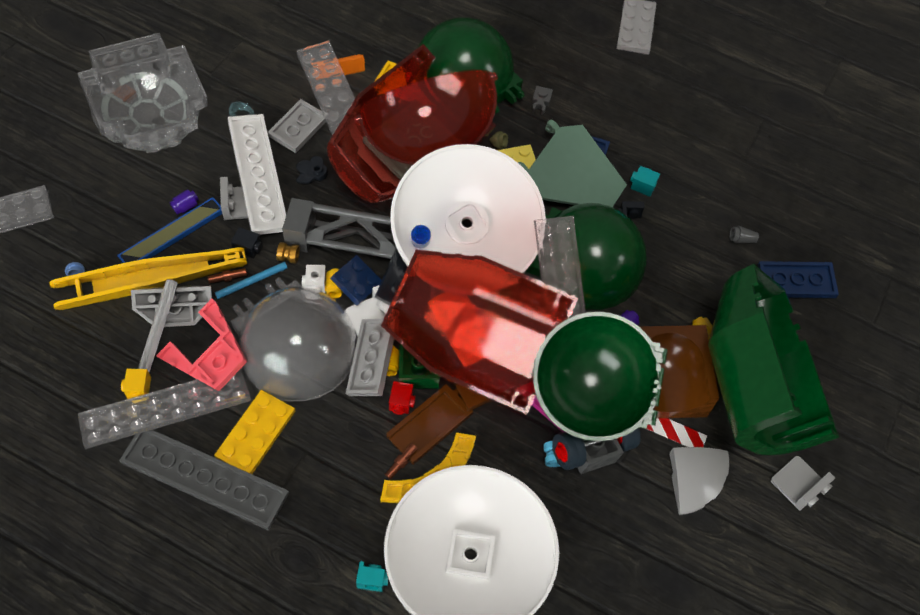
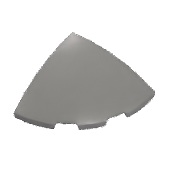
M678 447L671 450L672 482L679 515L696 512L712 499L714 500L724 487L723 485L729 472L728 451L702 447Z

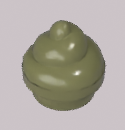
M502 131L496 132L489 139L490 143L497 149H502L508 144V136Z

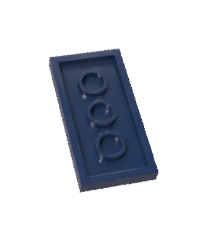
M759 261L757 265L758 268L785 289L788 298H837L839 295L832 262Z

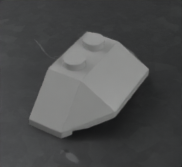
M177 286L164 327L196 325L202 318L198 312L212 298V287ZM164 287L131 290L132 310L150 324L153 323Z

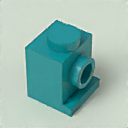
M360 561L356 580L357 588L383 592V587L388 586L389 582L385 569L375 564H370L369 567H366L364 562Z

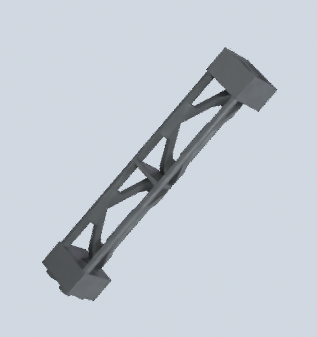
M291 199L282 231L285 243L290 246L293 244L299 245L301 252L308 253L310 244L392 258L396 249V245L394 246L389 241H394L392 233L378 231L372 226L373 222L391 225L390 216L316 204L313 201ZM315 211L338 215L340 219L331 223L316 220ZM357 221L364 228L347 226V224ZM331 230L340 231L324 236V234ZM358 234L375 248L332 240Z

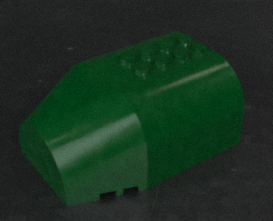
M752 264L733 274L723 285L708 342V348L734 440L738 445L756 454L781 455L804 450L839 438L806 340L800 341L797 330L801 329L800 324L794 325L789 315L794 310L786 291L755 264Z

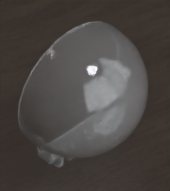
M278 277L275 281L280 289L275 291L272 285L267 284L265 287L269 294L264 296L255 305L248 298L243 300L244 305L249 309L248 311L243 312L237 304L233 306L238 317L232 320L231 323L233 329L239 335L238 344L247 360V363L242 368L248 379L259 390H263L277 399L306 401L319 398L334 390L345 380L351 370L357 340L352 320L345 309L330 295L317 289L301 287L296 280L286 285Z

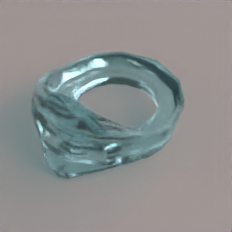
M233 102L229 107L231 117L236 116L235 112L237 110H246L250 115H255L253 109L243 102Z

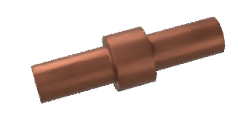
M243 268L234 271L225 270L220 274L207 277L210 284L219 281H232L233 278L247 276L246 269Z
M411 443L402 455L399 454L396 457L395 463L385 473V476L391 480L401 468L403 469L408 464L407 460L417 450V447Z

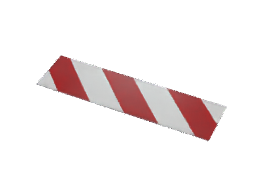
M657 418L655 426L647 424L648 430L687 447L703 448L707 435L668 418Z

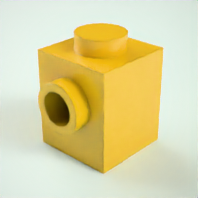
M126 369L125 380L123 379L121 382V391L124 392L127 399L131 401L148 400L151 376L148 370Z

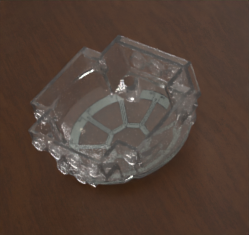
M160 33L89 50L92 69L78 72V77L89 104L92 119L99 129L101 136L107 137L114 143H122L127 149L141 150L149 153L157 152L167 147H175L190 132L198 129L197 119L200 110L207 107V95L184 45L166 49Z

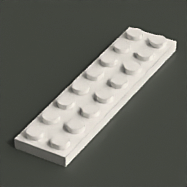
M263 114L228 117V125L250 230L260 235L283 232L282 228L286 218V211Z

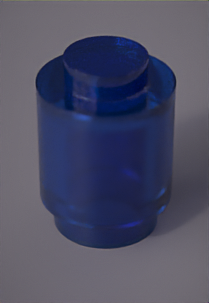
M424 225L415 226L411 231L413 246L419 249L427 247L431 240L429 228Z

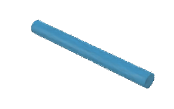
M285 262L275 265L214 292L217 299H220L287 269V265Z

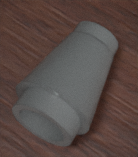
M738 225L731 228L729 238L734 243H757L759 233Z

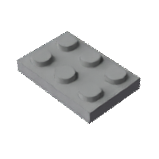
M300 99L268 131V137L297 153L329 120L328 115Z

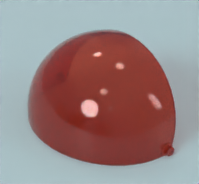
M465 70L420 80L369 100L357 109V115L353 120L355 125L359 124L367 140L380 153L400 163L414 165L419 159L435 150L452 145H476L487 132L495 115L497 105L495 80H498L496 72L492 73L487 70Z

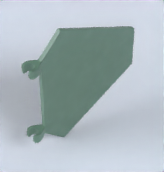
M549 120L545 130L549 133H554V136L533 165L528 169L524 163L518 162L534 180L542 200L571 205L600 203L613 207L627 186L614 166L583 125L559 127L554 120Z

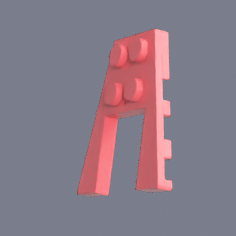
M211 298L198 313L220 334L212 345L194 363L171 341L156 356L215 390L220 391L247 363V360L220 307Z

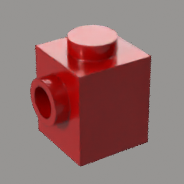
M393 381L389 399V411L398 415L409 414L410 407L414 408L416 396H413V384Z

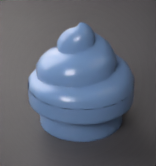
M78 262L69 263L65 268L66 276L85 272V267Z

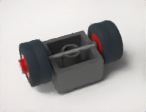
M639 427L623 437L607 441L585 440L564 431L554 436L552 445L555 458L563 469L571 470L578 468L580 474L615 463L625 451L634 449L640 444L641 436Z

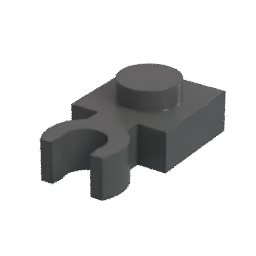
M536 86L532 103H534L532 107L533 113H535L537 108L542 110L541 115L545 113L546 106L549 107L553 89Z

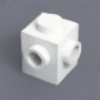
M306 265V274L302 275V287L306 288V294L315 296L326 294L325 265Z

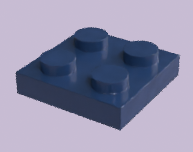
M357 255L330 278L356 306L372 293L373 287L380 285L382 281Z

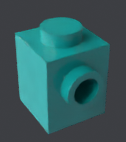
M640 166L637 172H633L630 179L633 182L631 189L651 197L660 173Z

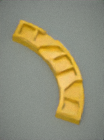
M456 432L452 447L445 459L421 477L399 481L384 480L381 502L399 503L415 484L427 476L450 467L466 465L473 451L476 436Z

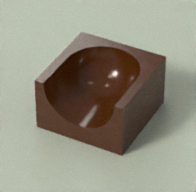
M641 326L640 328L649 336L652 342L660 343V348L668 349L666 363L660 364L661 368H665L661 385L659 407L655 406L653 409L658 411L657 418L707 417L719 399L714 366L708 348L707 326Z

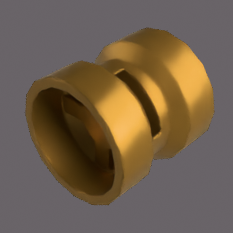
M280 242L277 248V260H289L290 263L296 264L299 258L300 246L295 244L290 246L287 243Z

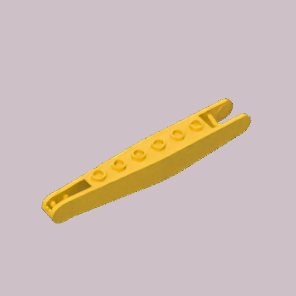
M237 247L220 251L131 261L54 279L49 283L52 288L76 285L78 297L58 301L53 304L55 310H64L131 296V290L164 287L167 279L174 280L179 284L225 270L242 267L247 264L244 248ZM225 259L224 262L208 264V261ZM92 281L94 293L83 296L81 283Z

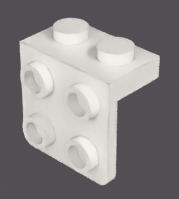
M379 285L372 288V298L361 302L358 306L353 305L346 309V314L357 336L359 335L362 319H396L398 317L394 307H390V305L375 298Z

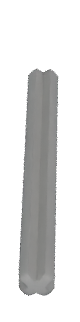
M167 279L138 369H147L150 372L178 285L174 280Z

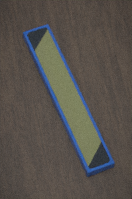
M212 197L118 254L119 260L122 263L153 257L221 215V206Z

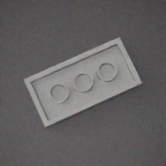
M624 0L617 49L649 54L656 2Z
M362 319L346 389L347 395H383L398 323L396 319Z

